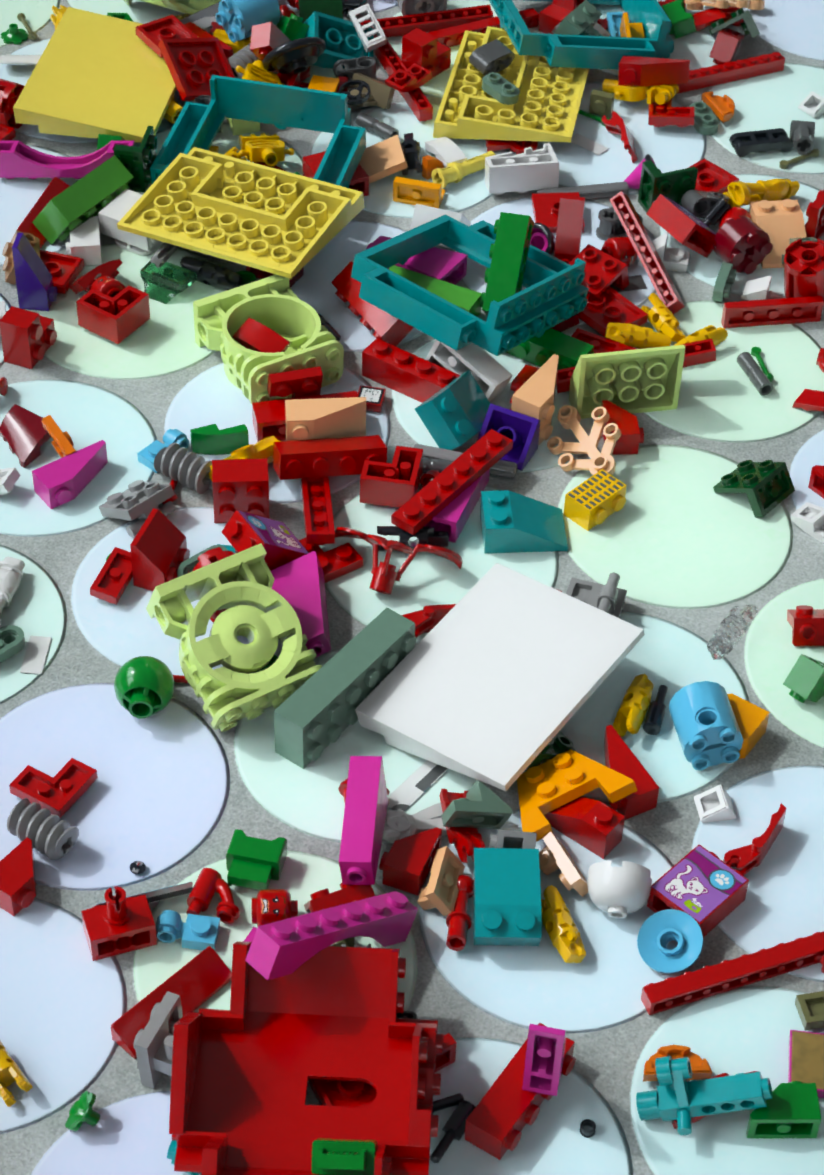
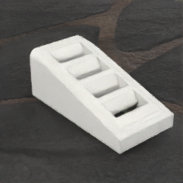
M368 3L348 12L366 53L387 44V38ZM367 12L366 16L359 19L356 18V15ZM370 19V23L360 26L359 23ZM374 27V30L364 33V30ZM377 34L378 36L372 40L367 39L368 37Z

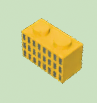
M602 469L565 494L563 515L589 531L597 524L603 523L611 514L620 511L624 507L627 485Z

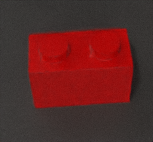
M156 508L152 509L130 544L134 586L154 591L156 586L177 578L180 564L189 559L190 550L187 549L186 536Z

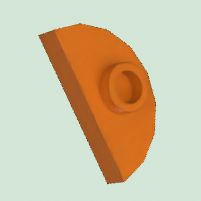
M711 91L702 93L701 100L711 108L722 123L729 121L734 116L735 103L730 97L725 94L723 97L713 95Z
M51 415L42 418L44 430H47L51 438H53L54 441L51 444L59 456L62 458L76 452L68 432H62Z
M674 1044L660 1047L657 1053L645 1062L643 1081H658L655 1067L656 1058L671 1056L672 1059L689 1057L692 1078L687 1080H703L712 1077V1070L706 1059H702L699 1055L691 1052V1048Z

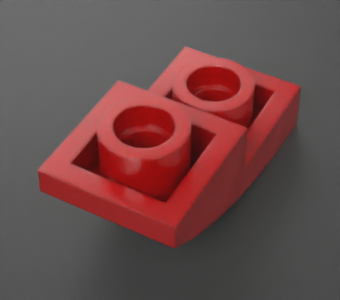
M414 63L406 71L399 68L385 80V84L402 93L410 92L432 79V71Z
M117 259L101 264L81 276L69 288L75 294L83 290L88 292L92 283L100 276L109 275L115 278L119 274L117 268L123 262Z
M248 318L232 335V338L245 348L258 352H285L290 344L281 335L251 318Z

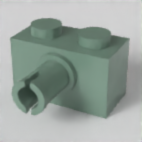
M585 0L562 20L554 34L602 36L593 28L602 13Z

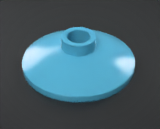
M667 909L654 913L642 924L638 933L637 946L641 958L650 968L660 973L674 974L690 968L697 961L703 948V934L700 926L692 916L680 910ZM669 941L678 942L677 947L673 950L667 949L666 945Z

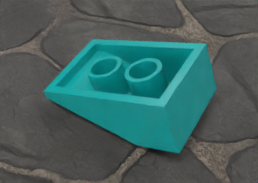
M315 11L304 22V24L309 25L305 38L318 37L324 39L326 43L325 51L318 57V60L313 64L314 66L333 68L335 62L341 59H353L363 56L374 58V50L366 53L351 21ZM368 28L364 30V33L370 32L374 28ZM374 35L368 37L367 39H368V40L374 39Z
M468 370L416 407L415 411L438 447L453 450L464 444L481 430L490 402L470 370Z
M509 490L481 491L480 522L484 553L568 551L562 509Z
M474 848L473 945L539 946L542 939L539 849Z

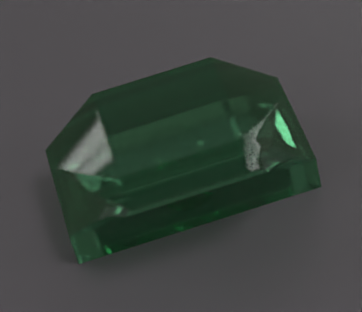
M149 261L140 270L141 278L144 281V292L149 294L150 299L167 304L177 294L183 292L196 281V272L169 262H165L162 267L157 268L155 264Z

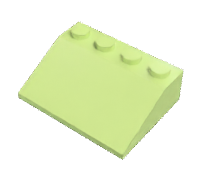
M675 345L580 355L570 379V405L577 409L581 419L592 418V411L602 405V400H608L631 414L677 409L685 346Z

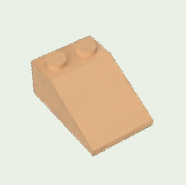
M785 199L750 202L749 213L752 221L769 235L770 242L773 245L772 251L760 263L762 269L784 268L782 254H785L786 248L790 245V238H806L803 213L798 200Z
M553 354L512 395V411L540 420L538 446L544 440H548L553 431L551 424L555 409L554 401L559 356Z
M366 397L285 400L286 441L366 436Z

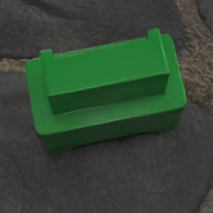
M676 0L662 6L664 12L671 20L669 35L673 34L677 39L696 31L692 14L686 13L684 0Z
M235 829L226 854V866L229 871L227 884L229 886L236 885L257 890H268L271 879L278 881L287 857V839L278 837L270 841L246 836L243 830Z
M318 1138L312 1143L311 1171L313 1174L374 1175L378 1142L376 1140Z

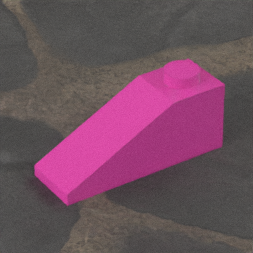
M101 440L33 470L32 476L35 493L50 509L75 499L108 463L106 442Z
M535 1024L529 1025L522 1090L557 1096L564 1061L566 1030Z

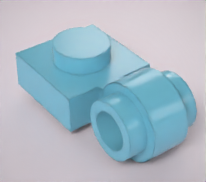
M178 429L167 430L163 436L164 444L155 440L137 453L138 461L155 473H158L153 466L157 453L162 448H167L175 442L180 445V448H188L189 440L186 434Z
M165 910L157 917L155 925L156 937L164 943H172L176 939L182 938V948L204 950L210 946L215 950L220 929V918L188 914L186 923H184L178 912Z

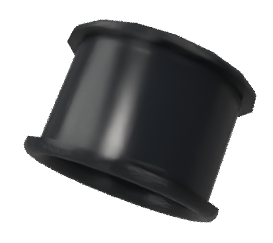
M591 1119L583 1120L580 1124L581 1135L586 1138L595 1135V1122ZM591 1126L593 1130L586 1131L583 1127Z

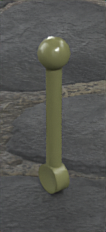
M19 13L17 19L23 23L29 33L28 38L36 40L38 35L31 30L25 20V14Z
M813 148L807 155H801L788 161L781 160L779 167L787 169L793 163L809 157L819 156L820 152L817 148Z

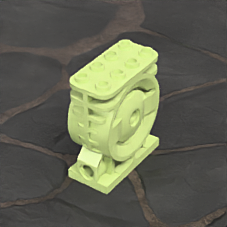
M273 275L193 301L196 344L199 347L206 346L208 349L221 351L226 377L233 385L242 390L243 395L249 399L251 405L254 402L292 398V394L286 397H269L267 389L269 374L321 366L323 373L322 387L333 384L341 378L344 370V349L342 344L336 340L335 336L325 326L321 325V320L316 310L308 303L300 300L291 290L289 278ZM248 318H251L272 329L289 341L290 344L285 352H258L245 348L233 339L232 335Z
M262 543L156 586L146 607L150 618L156 617L165 635L180 640L179 661L182 672L190 686L195 690L194 693L197 698L202 697L204 701L202 709L205 714H211L213 718L211 721L212 728L214 730L220 729L221 732L232 729L238 724L237 721L245 717L248 720L257 718L264 713V709L273 706L274 709L278 708L322 667V665H316L314 662L316 657L314 649L308 650L306 647L308 639L305 634L302 635L301 624L296 612L283 596L272 589L275 579L264 560L267 553ZM200 600L196 607L193 608L191 602ZM227 609L221 612L215 619L209 637L196 642L195 637L205 635L211 616L217 610ZM237 636L246 637L249 640V644L241 643ZM278 639H280L282 649L275 663L263 671L250 673L262 669L270 662L277 650ZM220 664L224 666L214 670L212 669L213 667L218 666Z

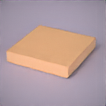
M398 135L367 147L359 162L369 175V184L408 167Z

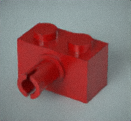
M114 886L115 896H113L111 888H108L104 894L106 905H97L81 911L83 930L93 961L157 945L156 926L146 895L126 898L125 890Z

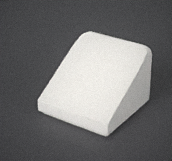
M811 91L797 108L815 119L824 114V97Z
M772 276L746 281L741 299L748 301L767 299Z
M721 784L694 796L702 823L729 821L737 818L731 797Z

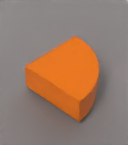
M430 155L422 157V177L426 180L432 178L431 175L434 169L444 168L443 163L439 159Z

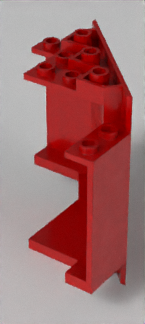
M235 942L233 944L230 1010L200 1008L199 1012H188L174 1024L169 1134H172V1140L177 1141L174 1171L198 1172L201 1175H320L313 1174L311 1171L312 1143L318 1138L376 1140L378 1142V1149L375 1155L374 1175H429L431 1137H438L439 1115H432L433 1096L440 1095L441 1073H435L436 1054L443 1055L444 1034L437 1033L438 1020L397 1018V1013H404L405 992H398L399 978L405 979L406 958L400 957V949L328 946L304 962L292 974L267 980L245 961L252 942ZM308 1079L366 1082L374 1087L377 1094L375 1100L364 1107L305 1105Z

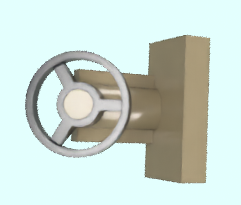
M354 73L352 80L345 82L339 88V93L347 94L348 105H359L362 107L378 106L383 109H390L395 92L394 88L386 85L384 82L360 73ZM350 86L349 91H343L346 87Z

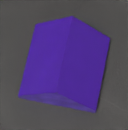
M490 403L477 441L491 429L512 439L513 449L500 460L517 463V469L523 471L538 450L540 420Z

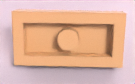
M549 832L542 837L546 846L539 852L541 871L545 875H549L560 869L562 873L558 877L567 890L570 891L574 888L581 897L588 894L587 880L564 845L552 832Z
M447 846L436 850L430 871L431 876L429 883H427L428 886L421 888L417 903L423 910L437 908L443 916L448 915L454 910L459 892L457 878L459 875H463L465 869L462 862Z

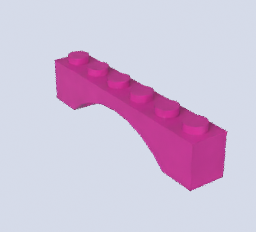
M111 140L103 148L93 153L75 157H61L42 153L21 141H0V178L53 179L57 177L59 179H81L113 157L116 144L135 146V140Z
M393 891L257 927L245 961L265 979L271 980L292 974L316 953L346 938L357 936L371 937L383 947L405 942L418 908L409 902L404 894Z

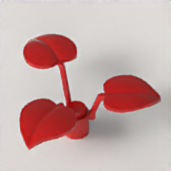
M337 527L335 530V538L350 537L363 539L373 546V568L371 571L373 577L369 589L383 594L391 595L395 581L400 582L401 575L418 552H428L446 558L455 563L459 569H461L463 564L462 557L458 553L444 547L417 544L412 549L401 542L366 534L353 528ZM378 545H381L387 552L384 562H380L378 567ZM393 549L410 554L397 572H395L396 566L389 564Z

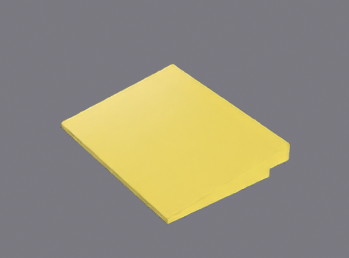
M68 7L18 97L13 110L16 123L38 125L39 133L98 139L99 134L122 136L125 140H135L136 143H141L148 126H153L154 135L156 134L177 87L164 57L161 58L135 34L136 27L142 25L141 23Z
M488 26L486 33L465 30L434 121L433 138L447 137L451 139L571 143L590 69L550 67L545 56L519 55L507 32L502 28ZM498 39L515 54L512 63L497 73L519 88L520 95L517 103L511 105L502 104L483 91L482 79L484 75L469 63V57L476 48Z
M193 147L188 154L180 153L117 223V228L292 279L365 206L363 192Z

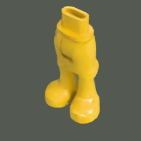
M789 179L758 180L756 183L738 181L730 183L727 187L728 192L722 194L730 198L728 203L731 208L750 205V202L761 200L778 201L789 199L797 193L800 184L798 181L791 182Z

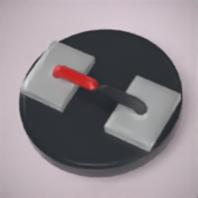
M137 860L130 865V871L133 874H142L146 869L142 861Z

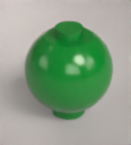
M138 656L125 662L118 670L114 681V691L120 705L130 712L132 716L141 719L148 718L162 711L170 703L175 689L174 677L169 667L161 660L151 656Z

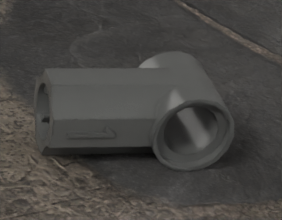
M792 120L789 138L793 141V148L798 151L799 155H807L814 148L815 122Z

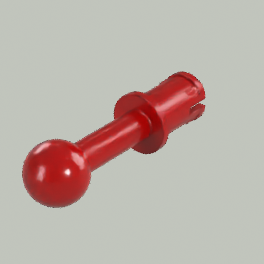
M468 875L458 876L457 887L459 892L454 911L449 913L446 918V925L448 926L446 945L454 951L464 949L468 930L472 926V918L467 913L468 899L474 896V879Z

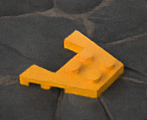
M571 749L560 753L554 758L528 769L517 778L522 832L537 833V842L549 832L553 833L550 823L544 816L545 814L597 788H600L608 799L614 803L636 792L635 782L633 779Z

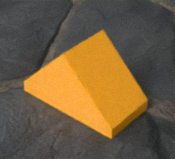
M727 694L743 737L742 748L739 751V759H742L749 754L766 733L770 712L734 694Z

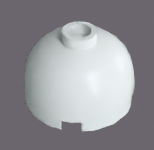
M612 860L592 864L589 866L588 894L592 902L599 909L608 912V916L625 918L627 914L634 913L646 904L652 885V875L649 868L629 861H622V867H611Z

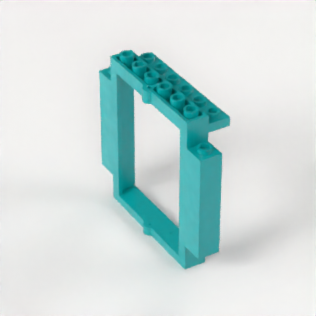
M489 0L500 20V27L505 29L518 54L545 56L550 67L619 70V62L623 56L669 59L670 54L674 51V41L668 34L671 30V20L657 0H587L590 4L621 5L623 10L629 13L632 23L643 24L645 38L530 33L512 0ZM524 0V1L553 2V0Z
M212 75L210 78L211 101L209 105L193 102L185 103L150 168L153 184L180 153L188 154L193 147L209 150L226 117L273 124L281 130L286 127L333 133L334 135L313 179L348 188L366 149V128L351 126V108H348L347 94Z
M447 215L438 217L355 254L351 273L353 279L361 282L359 298L456 351L473 343L495 356L511 350L534 336L540 338L547 329L582 312L588 302L586 297L589 288L581 285L585 278V261L577 258L573 265H569L530 245L522 284L526 289L500 302L491 301L487 321H484L387 269L397 263L404 265L410 257L439 244L466 254L468 258L490 268L492 260L489 258L490 246L495 244L496 239L494 226L484 220L467 226Z

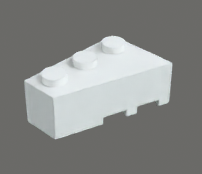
M543 144V149L532 151L531 147L524 148V153L513 155V152H506L485 157L486 188L489 194L502 195L505 192L526 193L530 190L558 188L559 161L551 144Z
M436 340L425 359L459 375L470 370L489 401L503 393L513 376L484 349L473 343L456 351Z

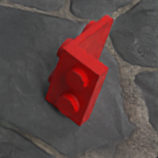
M590 244L569 263V265H573L577 258L586 262L584 269L585 278L581 285L589 288L587 294L592 297H599L611 284L621 290H624L629 285L627 264Z

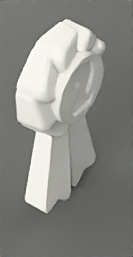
M436 803L412 815L407 814L401 809H397V811L387 810L383 838L394 843L395 840L435 827L442 829L443 836L447 835L446 827H443L441 817L443 814L441 803Z

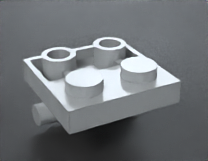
M143 480L130 483L128 485L129 489L122 493L110 495L107 498V502L99 506L103 517L130 521L138 517V521L126 527V531L131 537L139 532L153 508L159 509L165 516L176 510L174 503L171 501L158 507L160 503L175 495L171 485L158 482H144Z
M612 572L609 574L605 585L571 578L566 594L620 618L627 590L617 588L620 575Z
M167 991L160 1003L157 1002L154 1005L149 1022L144 1029L138 1031L133 1044L136 1050L137 1068L140 1072L141 1084L152 1089L156 1087L163 1073L169 1075L171 1083L174 1024L183 1017L180 995Z

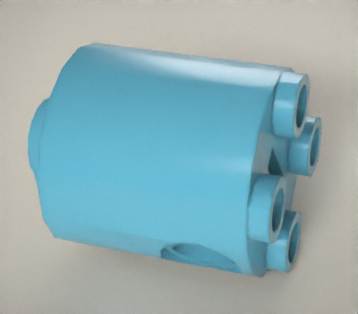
M221 0L215 18L217 23L223 26L231 42H237L251 36L253 25L272 22L276 26L280 20L278 0Z
M702 681L684 686L676 692L670 700L669 711L685 758L692 764V767L695 770H704L709 766H716L724 762L733 763L738 760L743 737L725 688L715 682Z

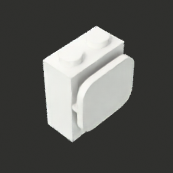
M125 189L98 213L100 233L115 238L116 246L139 256L150 255L164 242L117 228V223L142 196L140 193Z

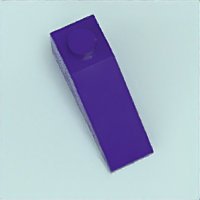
M18 232L12 246L19 308L49 311L52 302H55L57 299V287L53 286L51 273L23 233Z

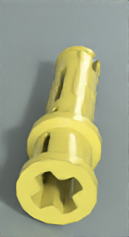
M488 151L461 163H449L443 169L436 168L432 171L433 183L442 184V189L452 182H461L465 176L484 169L485 157L493 156L495 153Z

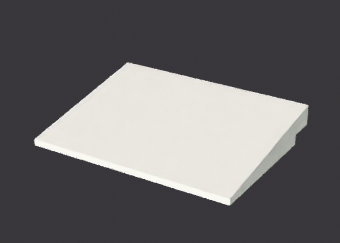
M496 563L362 701L355 711L360 726L384 735L386 744L507 791L645 635L644 629L502 564Z

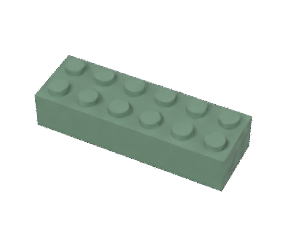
M386 608L274 710L275 752L302 769L312 760H317L322 751L331 742H336L341 733L350 724L353 725L357 722L358 717L355 709L415 648V623Z

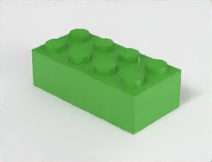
M114 155L51 199L32 223L51 245L58 240L63 242L70 237L72 230L91 217L98 216V213L125 189H129L128 184L134 177Z

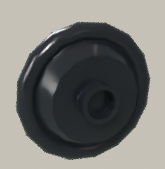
M306 37L285 43L273 49L264 57L262 61L263 67L268 71L281 74L304 72L325 51V40L318 37Z

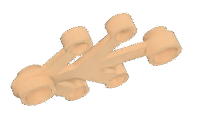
M685 0V4H687L686 9L703 10L704 6L729 8V6L751 10L765 9V0Z
M570 405L561 407L558 411V421L563 428L571 429L580 442H563L558 436L548 440L547 447L552 454L565 453L558 459V464L565 472L588 470L594 475L603 469L610 475H613L616 463L612 453L616 441L621 436V430L615 423H609L605 426V423L610 418L606 408L600 406L592 411L591 416L594 423L588 436L580 424L581 416L577 409ZM603 432L606 440L600 453L597 446ZM570 453L588 454L591 459H574Z

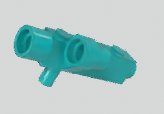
M671 1056L656 1058L655 1060L656 1074L660 1086H657V1090L637 1092L636 1104L641 1121L662 1118L663 1121L677 1119L678 1133L680 1135H689L692 1133L691 1117L767 1107L766 1100L772 1099L773 1093L769 1077L763 1078L761 1072L738 1073L731 1076L687 1081V1079L692 1078L689 1057L672 1059Z

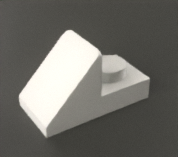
M668 232L654 239L652 243L665 269L686 273L691 251L667 247ZM639 259L638 265L643 266Z

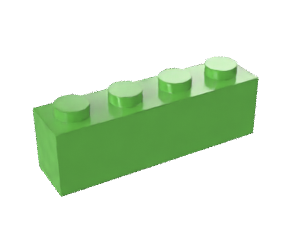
M396 265L389 268L392 272L474 316L479 317L481 314L480 298L482 293Z

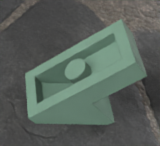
M477 780L467 792L466 798L453 800L441 817L443 827L501 829L513 812L508 804Z

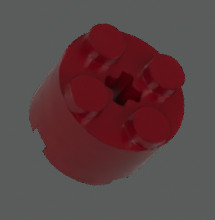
M742 215L739 216L741 217L740 219L734 220L732 218L720 227L714 238L716 248L713 247L720 259L726 263L733 264V269L737 270L738 273L748 275L752 274L766 255L772 251L773 245L770 242L769 235L749 217Z

